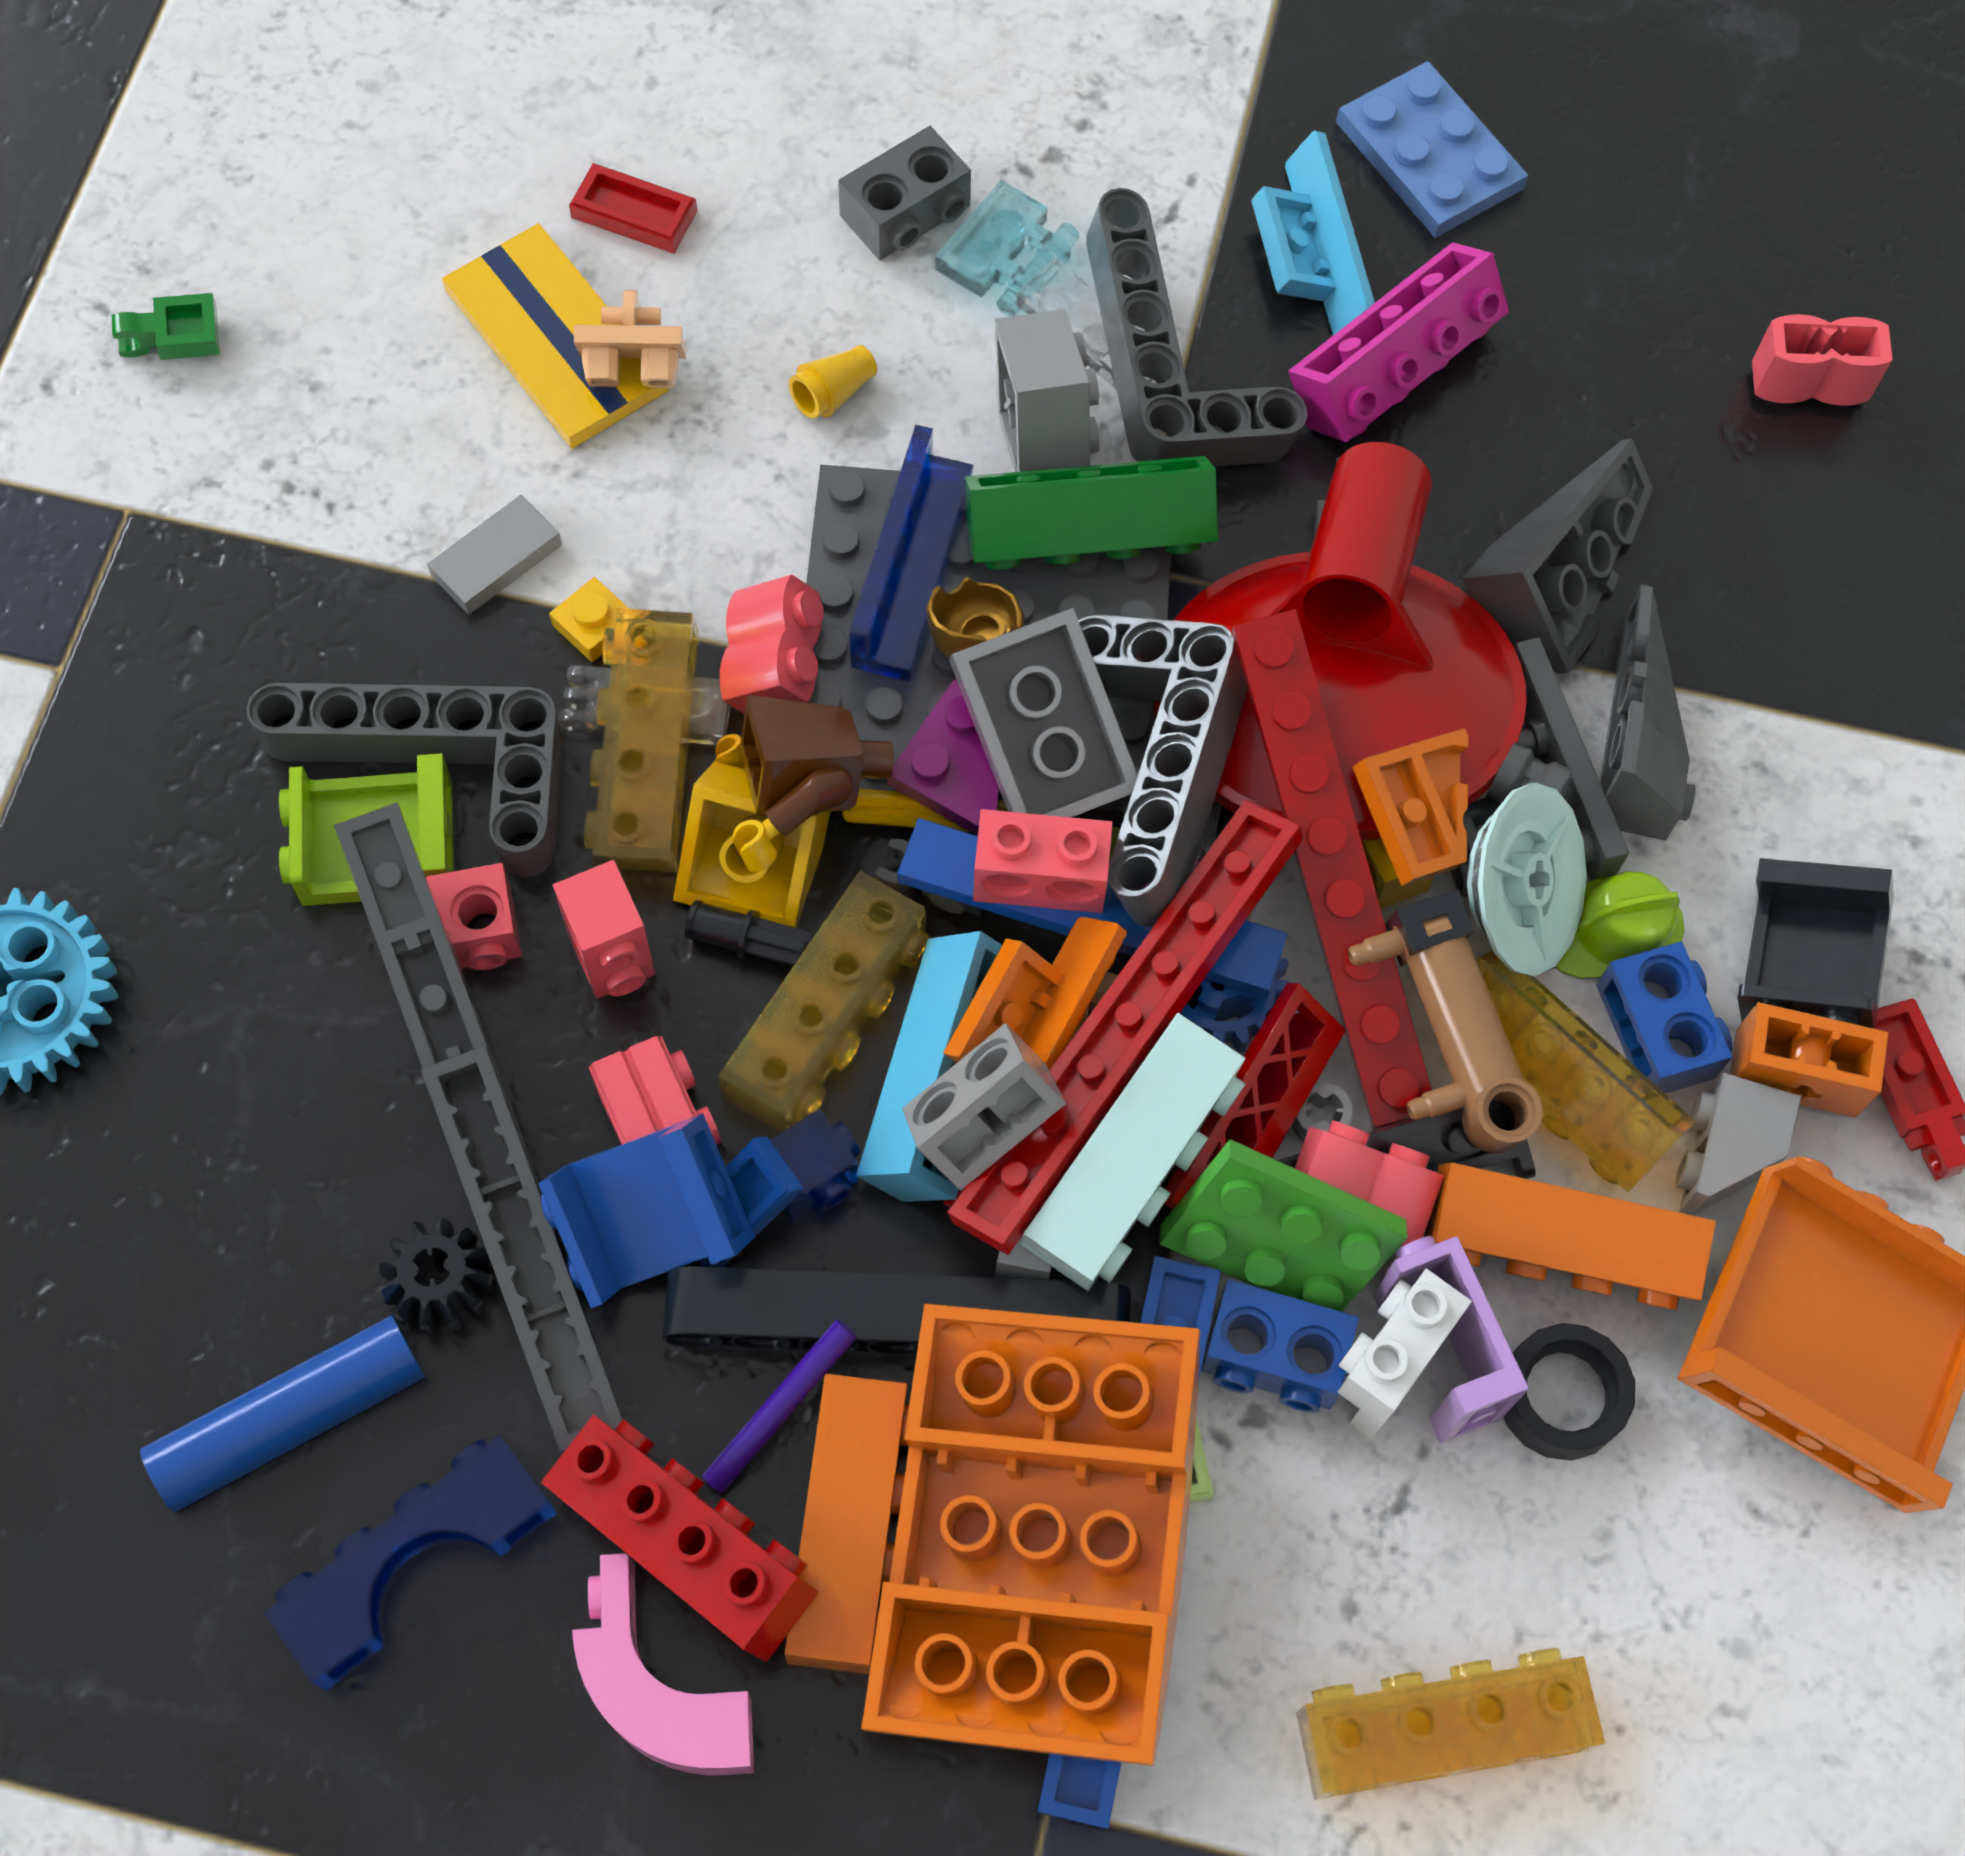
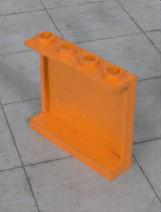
M1797 1156L1763 1169L1677 1379L1904 1513L1944 1509L1953 1483L1934 1473L1965 1388V1256L1944 1244L1943 1236L1935 1230L1926 1226L1911 1224L1889 1211V1205L1880 1197L1865 1191H1856L1833 1177L1832 1170L1817 1160Z

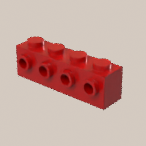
M593 1414L540 1483L739 1647L767 1663L819 1593L817 1589L800 1577L808 1564L776 1539H773L766 1549L748 1535L756 1525L754 1521L724 1498L714 1508L697 1495L705 1483L674 1458H671L668 1464L662 1467L648 1455L655 1443L625 1419H622L614 1429Z

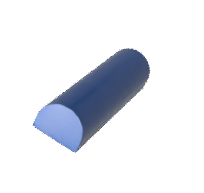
M391 1315L142 1447L140 1455L158 1494L167 1507L175 1513L426 1377L394 1315Z

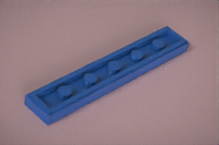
M918 818L897 872L898 883L1066 936L1069 935L1076 920L1080 917L1118 923L1127 931L1118 952L1130 956L1135 953L1153 928L1138 925L1129 917L1110 887L1109 881H1107L1103 913L973 901L974 868L978 836ZM1245 920L1204 979L1268 999L1288 933Z

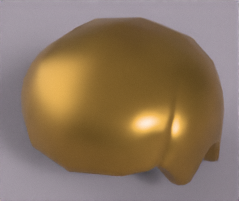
M970 577L963 578L960 585L950 592H945L942 587L936 586L932 590L926 607L928 624L938 650L949 659L956 652L1024 627V614L1017 597L999 584L975 582Z

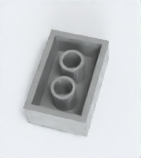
M1074 608L951 655L949 659L1008 812L1071 818L1132 794L1138 775Z

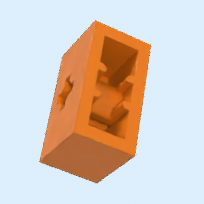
M1758 1002L1736 1029L1730 1075L1800 1095L1799 1105L1856 1118L1881 1093L1888 1032Z

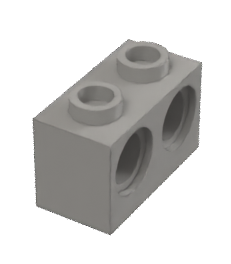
M1005 1022L904 1106L902 1110L917 1149L961 1191L1062 1108L1066 1102L1047 1065Z

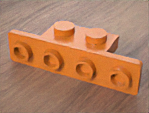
M1080 917L1073 925L1052 965L1024 942L1006 938L943 1054L955 1063L959 1062L1006 1022L1047 1065L1050 1071L1065 1050L1074 1031L1082 1023L1086 1009L1106 972L1112 967L1116 953L1125 939L1127 931L1118 923Z

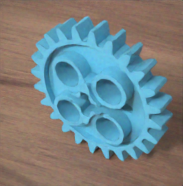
M13 888L7 904L2 905L0 903V1095L6 1089L9 1078H13L15 1083L24 1092H29L31 1089L33 1073L40 1071L51 1083L57 1081L54 1063L61 1059L77 1068L80 1065V1061L73 1049L78 1043L90 1047H97L99 1044L89 1030L91 1024L104 1025L110 1024L112 1018L99 1003L118 999V993L111 983L104 981L117 974V968L109 957H104L110 951L108 944L100 934L94 935L97 929L86 915L77 918V912L66 900L54 908V903L46 892L40 891L29 905L27 898L20 889ZM39 946H47L45 953L39 959L32 962H24L27 954ZM65 975L62 981L57 982L61 977ZM57 1003L54 1012L48 1018L41 1021H33L36 1012L43 1006Z

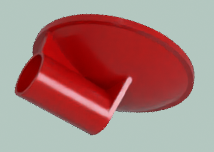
M1385 442L1362 443L1348 449L1340 456L1334 469L1311 552L1283 555L1238 569L1201 591L1174 619L1176 621L1223 625L1232 634L1233 626L1296 609L1361 841L1382 838L1352 769L1354 765L1364 758L1465 728L1469 736V745L1461 753L1460 783L1468 784L1469 806L1491 787L1513 743H1519L1527 702L1526 683L1522 665L1514 646L1493 616L1475 599L1471 598L1457 586L1440 576L1412 565L1431 494L1432 478L1427 466L1417 455L1401 446ZM1247 691L1214 801L1229 811L1236 813L1244 800H1247L1284 818L1250 694ZM1153 701L1155 720L1161 701Z

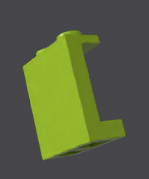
M442 753L417 755V772L311 780L308 778L303 766L289 767V789H281L279 792L280 817L283 826L289 827V846L280 847L279 868L283 884L292 885L302 906L361 902L334 825L396 802L401 807L425 875L431 876L455 871L452 779Z

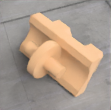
M624 290L623 307H601V323L606 325H574V344L582 358L585 378L589 386H618L620 358L641 359V382L643 386L651 388L674 387L679 359H686L687 342L686 339H683L682 326H640L661 325V308L639 307L637 290Z

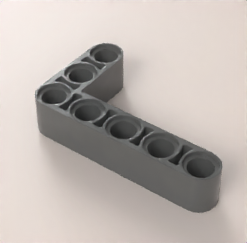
M1115 188L1106 192L1097 206L1087 232L1086 246L1127 442L1132 457L1139 462L1206 456L1213 467L1271 463L1281 460L1289 452L1307 420V407L1304 400L1296 392L1284 387L1189 392L1149 207L1142 196L1133 190ZM1134 326H1138V327L1144 329L1145 331H1141V330L1135 328ZM1144 377H1149L1153 379L1156 383H1152L1146 380ZM1267 421L1276 424L1279 428L1270 425ZM1211 425L1221 428L1224 432L1214 429ZM1154 429H1160L1166 432L1169 436H1163L1157 433Z
M1105 615L1086 616L1078 621L1107 697L1161 701L1108 869L1110 887L1129 917L1138 925L1153 927L1192 873L1248 687L1234 638L1231 632L1223 625ZM1152 882L1146 888L1139 890L1143 885Z
M273 683L257 689L249 698L246 707L249 722L266 754L274 759L316 762L417 763V755L442 753L446 764H494L489 828L499 862L503 863L505 871L521 878L537 876L544 872L552 863L555 853L563 739L554 702L544 691L532 687ZM292 717L287 724L281 727H270L280 718ZM342 719H355L352 724L344 728H332ZM404 720H418L415 725L408 729H395ZM466 721H481L478 726L471 730H457L459 725ZM527 722H543L542 726L534 731L525 732L519 730ZM524 777L540 778L531 787H514L516 782ZM531 833L536 835L526 845L514 846L508 844L518 834Z

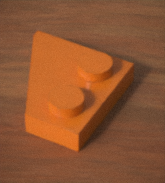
M1465 728L1364 758L1352 767L1401 886L1454 870L1467 862V831L1464 828L1463 816L1468 809V784L1460 783L1461 753L1469 745V736Z

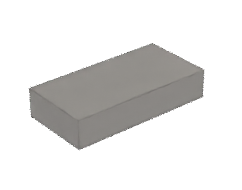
M521 494L427 563L432 578L470 615L562 546L560 533Z

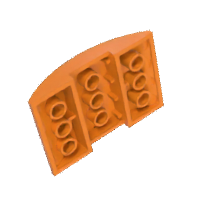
M924 1304L904 1437L905 1442L909 1446L890 1580L889 1582H883L861 1728L863 1731L1154 1767L1171 1669L1185 1555L1198 1397L1199 1328Z

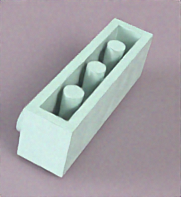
M1177 1013L1023 1234L1021 1245L1087 1291L1090 1290L1098 1276L1110 1283L1133 1250L1122 1241L1135 1222L1138 1220L1149 1227L1171 1193L1161 1187L1170 1171L1176 1165L1186 1172L1207 1142L1208 1137L1199 1132L1212 1110L1224 1117L1246 1083L1238 1079L1236 1075L1246 1058Z

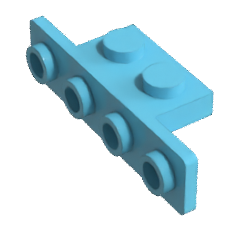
M1312 131L1286 161L1285 169L1292 191L1263 186L1251 201L1277 293L1323 301L1332 334L1335 335L1372 306L1375 301L1326 134L1324 132Z

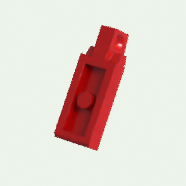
M1911 998L1880 1007L1877 1011L1875 1029L1888 1032L1880 1094L1900 1137L1904 1138V1142L1911 1152L1921 1149V1156L1935 1181L1959 1175L1965 1169V1146L1961 1139L1962 1136H1965V1102L1916 999Z

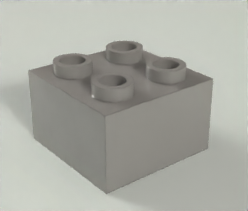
M1065 309L995 319L998 415L1015 472L1090 466V453L1099 452L1097 423L1094 416L1090 417V406L1099 404V387L1094 368L1085 369L1087 366V354L1082 332L1073 333Z

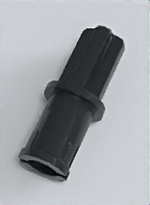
M695 900L690 907L685 923V938L737 951L738 958L747 960L750 955L802 968L808 963L814 949V935L810 931L762 919L760 912L752 909L747 914Z

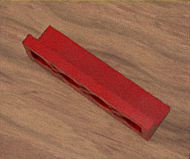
M1286 983L1243 1056L1246 1059L1236 1077L1246 1083L1224 1117L1212 1110L1199 1131L1208 1137L1207 1142L1188 1170L1185 1172L1178 1167L1165 1190L1171 1193L1165 1202L1171 1210L1180 1202L1230 1139L1270 1158L1274 1157L1346 1032V1029L1300 983Z

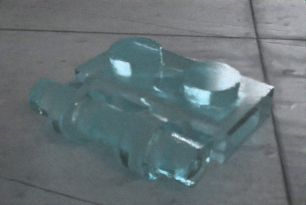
M1000 180L935 256V270L980 297H983L994 283L1004 287L1006 291L1000 296L996 304L1004 315L1012 317L1016 315L1023 305H1032L1043 290L1042 282L1052 271L1061 270L1071 257L1070 249L1080 236L1077 229L1069 223H1062L1054 233L1042 227L1047 221L1048 207ZM1024 248L1035 254L1025 268L1013 262Z

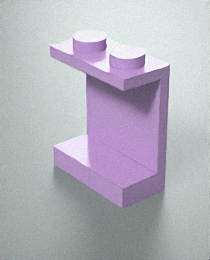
M1426 1236L1404 1245L1395 1252L1398 1259L1394 1260L1392 1265L1385 1269L1386 1275L1373 1295L1378 1308L1382 1306L1400 1279L1413 1287L1426 1268L1472 1301L1448 1335L1469 1382L1454 1387L1429 1418L1441 1444L1501 1420L1529 1390V1387L1458 1237L1456 1236L1436 1244L1433 1236Z

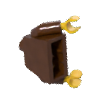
M747 695L742 736L740 737L737 734L726 735L719 739L715 749L717 756L715 762L745 769L756 815L768 817L762 823L758 820H746L738 824L734 829L733 843L747 869L751 872H759L769 867L775 861L777 850L771 839L781 833L785 837L816 813L844 811L854 807L857 802L861 778L890 779L894 765L892 742L860 740L851 711L844 707Z

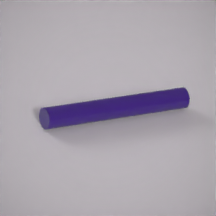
M839 1319L833 1322L703 1473L702 1477L713 1489L723 1493L822 1379L825 1373L829 1371L853 1343L857 1335L848 1325Z

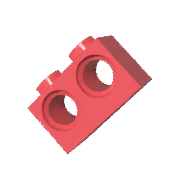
M981 809L974 868L973 901L1103 913L1108 881L1112 821Z
M614 859L552 884L568 937L596 999L608 994L612 996L629 994L639 989L645 983L646 978L656 975L644 924Z
M503 863L426 876L461 968L470 967L474 970H490L504 965L507 959L522 957L512 890ZM491 914L496 916L495 920L483 929H470L467 927L468 923L478 915Z

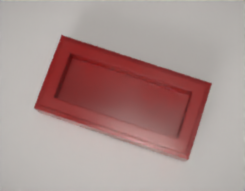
M592 163L569 204L570 215L573 219L675 254L698 211L696 198Z

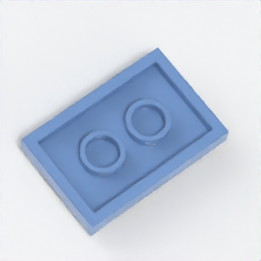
M1429 61L1339 108L1336 123L1434 238L1524 190L1528 174Z

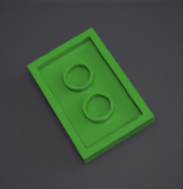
M1231 1139L1160 1225V1245L1214 1269L1221 1270V1272L1255 1287L1340 1312L1348 1306L1408 1238L1406 1219Z

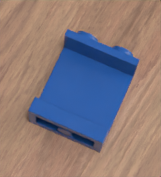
M703 1113L565 1165L538 1183L542 1192L541 1206L544 1216L554 1229H558L568 1253L567 1266L574 1285L580 1291H584L591 1308L605 1303L621 1288L668 1272L670 1269L681 1267L708 1257L710 1264H714L736 1256L755 1238Z

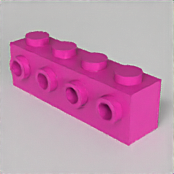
M1452 242L1292 367L1288 372L1295 392L1304 400L1307 407V420L1305 422L1307 428L1344 442L1360 435L1371 422L1391 406L1404 400L1411 390L1431 374L1444 368L1451 358L1471 342L1484 336L1491 326L1508 314L1509 309L1494 254Z

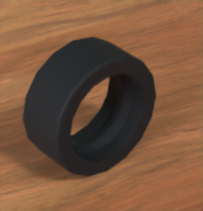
M1559 1323L1536 1330L1514 1350V1358L1526 1383L1533 1366L1546 1356L1556 1353L1572 1354L1587 1362L1600 1376L1606 1391L1605 1406L1599 1419L1591 1426L1577 1431L1559 1430L1544 1422L1530 1404L1526 1392L1504 1416L1507 1427L1525 1447L1546 1458L1572 1461L1596 1454L1625 1428L1635 1407V1378L1626 1356L1609 1337L1588 1326Z

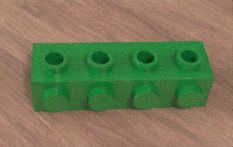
M1206 456L964 476L969 549L974 562H985V567L989 569H1010L1021 565V559L1045 557V561L1052 564H1068L1081 560V554L1105 552V556L1109 558L1126 559L1141 555V548L1164 546L1165 551L1170 553H1191L1200 550L1201 543L1218 542L1216 469Z

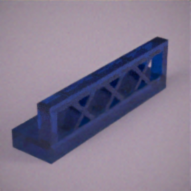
M915 424L849 631L851 668L908 682L911 681L928 625L926 607L932 590L936 586H940L966 502L964 476H973V464L933 455V428Z

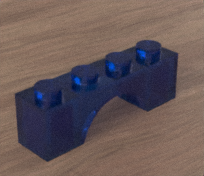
M500 1435L489 1443L481 1439L467 1446L452 1460L450 1465L453 1470L431 1487L428 1483H422L406 1492L394 1504L393 1510L395 1514L373 1531L370 1527H364L352 1533L335 1549L334 1554L337 1556L335 1560L315 1575L311 1571H307L294 1577L276 1593L275 1599L278 1603L267 1610L264 1615L312 1683L324 1691L329 1690L385 1646L381 1628L383 1598L393 1576L412 1556L437 1544L465 1542L481 1546L501 1557L557 1514L549 1500Z

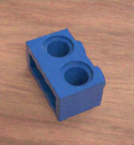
M1677 942L1610 962L1596 987L1644 1100L1716 1079L1733 1058L1731 1054L1732 1038L1723 1019L1715 1017L1706 997L1707 982L1704 972L1697 961L1690 960L1683 942ZM1644 982H1654L1661 985L1668 993L1669 999H1662L1652 995L1647 990ZM1669 1039H1679L1687 1043L1692 1049L1694 1057H1685L1678 1054L1672 1048Z
M1227 1279L1220 1296L1201 1372L1214 1375L1213 1382L1230 1391L1252 1393L1255 1387L1280 1395V1403L1298 1411L1317 1413L1320 1407L1331 1410L1340 1396L1337 1391L1342 1386L1346 1373L1338 1365L1353 1345L1359 1317ZM1237 1328L1251 1330L1260 1339L1262 1350L1251 1355L1239 1353L1229 1343L1227 1333ZM1302 1347H1310L1319 1351L1326 1361L1327 1371L1320 1374H1310L1303 1371L1295 1362L1294 1351Z

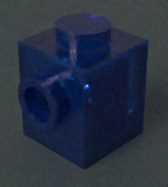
M819 1108L770 1140L805 1188L783 1209L792 1223L817 1207L821 1211L834 1208L853 1192L854 1187L852 1184L858 1181L856 1176L857 1160L855 1157L860 1155L861 1151L854 1137L841 1121L831 1125Z

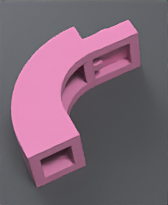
M627 1553L600 1555V1575L589 1576L588 1608L591 1620L601 1619V1628L574 1629L572 1631L579 1672L584 1686L602 1716L637 1751L667 1767L700 1775L754 1773L752 1700L748 1691L690 1694L669 1688L655 1679L643 1665L637 1645L635 1564Z

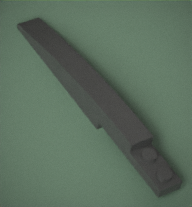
M396 802L335 824L334 827L421 1062L422 1075L560 1452H563L593 1414L614 1429L623 1417L578 1289L570 1277L567 1259L558 1233L544 1216L541 1206L542 1192L538 1184L539 1180L449 933L444 927L401 807Z

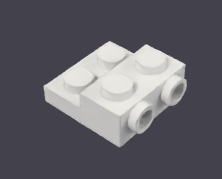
M1427 1268L1413 1287L1400 1279L1377 1311L1388 1320L1374 1340L1362 1332L1338 1365L1349 1373V1376L1337 1393L1359 1408L1349 1424L1369 1439L1375 1436L1392 1415L1472 1302Z

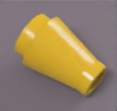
M857 345L848 351L800 364L796 374L789 379L791 397L805 416L812 419L818 416L830 417L867 380L876 376L877 364L871 352L863 345Z

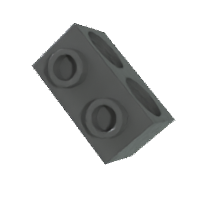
M930 125L838 180L840 216L880 261L897 250L908 249L917 242L921 235L941 223L952 222L962 215L965 209L970 206L971 169Z

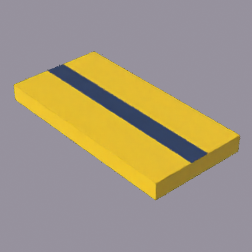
M539 223L442 278L447 294L571 449L669 391V388H651L642 385L641 359L620 358L618 386L592 387L588 385L582 358L574 344V325H606L601 323V307H607V305Z

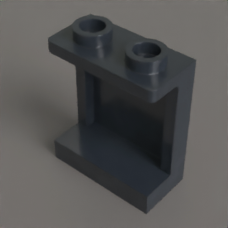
M1760 858L1756 877L1758 904L1745 982L1739 985L1737 996L1741 1022H1743L1755 1005L1760 1002L1875 1029L1894 901L1892 869Z

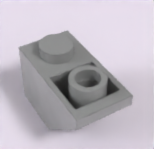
M1723 1073L1709 1092L1701 1090L1694 1102L1689 1121V1127L1698 1130L1694 1151L1689 1149L1685 1151L1676 1176V1187L1684 1189L1679 1212L1694 1215L1758 1182L1764 1168L1783 1162L1789 1155L1801 1096L1727 1073Z

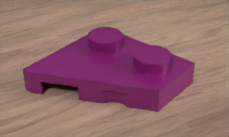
M954 679L894 763L890 779H887V785L978 836L981 809L997 810L999 788L959 684Z

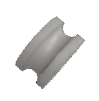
M1316 1082L1294 1120L1292 1127L1297 1136L1303 1141L1309 1127L1328 1132L1330 1124L1325 1120L1315 1125L1308 1119L1313 1109L1311 1106H1307L1310 1103H1313L1320 1109L1328 1104L1336 1110L1332 1120L1349 1126L1354 1112L1352 1100L1346 1091L1338 1085L1329 1082Z

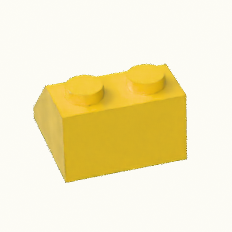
M714 761L693 785L673 901L692 905L695 900H700L705 904L747 914L752 909L759 911L762 919L797 928L823 850L830 811L812 815L786 837L780 833L771 839L777 850L775 861L762 871L751 872L747 869L733 843V832L735 827L741 822L758 820L762 823L768 817L756 815L745 769Z

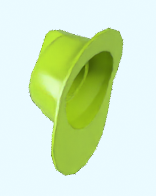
M1625 871L1611 877L1586 882L1583 913L1572 945L1555 968L1564 974L1580 979L1601 978L1611 961L1681 942L1685 929L1682 911L1678 906L1680 899L1677 891L1670 892L1668 887L1659 879L1644 872Z

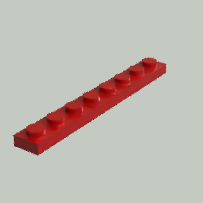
M1294 609L1233 626L1232 634L1284 818L1299 824L1301 827L1303 840L1294 851L1342 1024L1346 1029L1345 1035L1371 1126L1375 1128L1408 1119L1410 1116L1407 1111V1103L1412 1099L1421 1097L1423 1093L1431 1091L1432 1088L1395 957L1374 964L1366 963L1360 966L1352 965L1348 957V949L1351 946L1362 943L1364 939L1385 933L1387 929L1297 611Z
M1244 800L1050 1069V1073L1066 1104L964 1188L947 1212L954 1225L1004 1254H1010L1177 1013L1180 1014L1303 840L1299 824Z

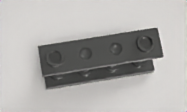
M1540 637L1518 642L1514 648L1522 665L1527 701L1524 718L1525 724L1519 744L1531 749L1534 757H1539L1540 761L1545 764L1555 761L1572 770L1560 794L1573 809L1584 840L1588 878L1590 881L1617 875L1629 855V850ZM1487 798L1474 801L1468 806L1463 816L1464 828L1467 831V862L1451 870L1454 886L1458 889L1461 897H1468L1467 875L1470 853L1477 837L1475 826L1485 824L1500 806Z

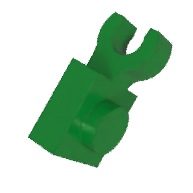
M213 293L153 298L154 312H120L111 315L112 335L114 339H118L120 357L133 358L143 356L155 346L160 360L220 355L217 306Z

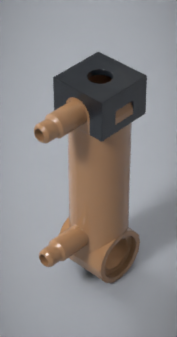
M1456 889L1398 908L1385 923L1387 932L1364 939L1362 943L1351 946L1348 949V957L1354 966L1366 963L1374 964L1395 956L1400 967L1408 965L1453 1080L1451 1084L1425 1092L1421 1097L1410 1100L1407 1103L1408 1114L1411 1119L1417 1121L1426 1117L1434 1118L1463 1108V1129L1473 1145L1481 1151L1492 1154L1508 1152L1536 1132L1541 1125L1543 1108L1541 1099L1535 1089L1523 1079L1468 938L1475 931L1460 893ZM1490 1101L1503 1102L1511 1108L1516 1121L1514 1130L1506 1131L1493 1124L1488 1112Z

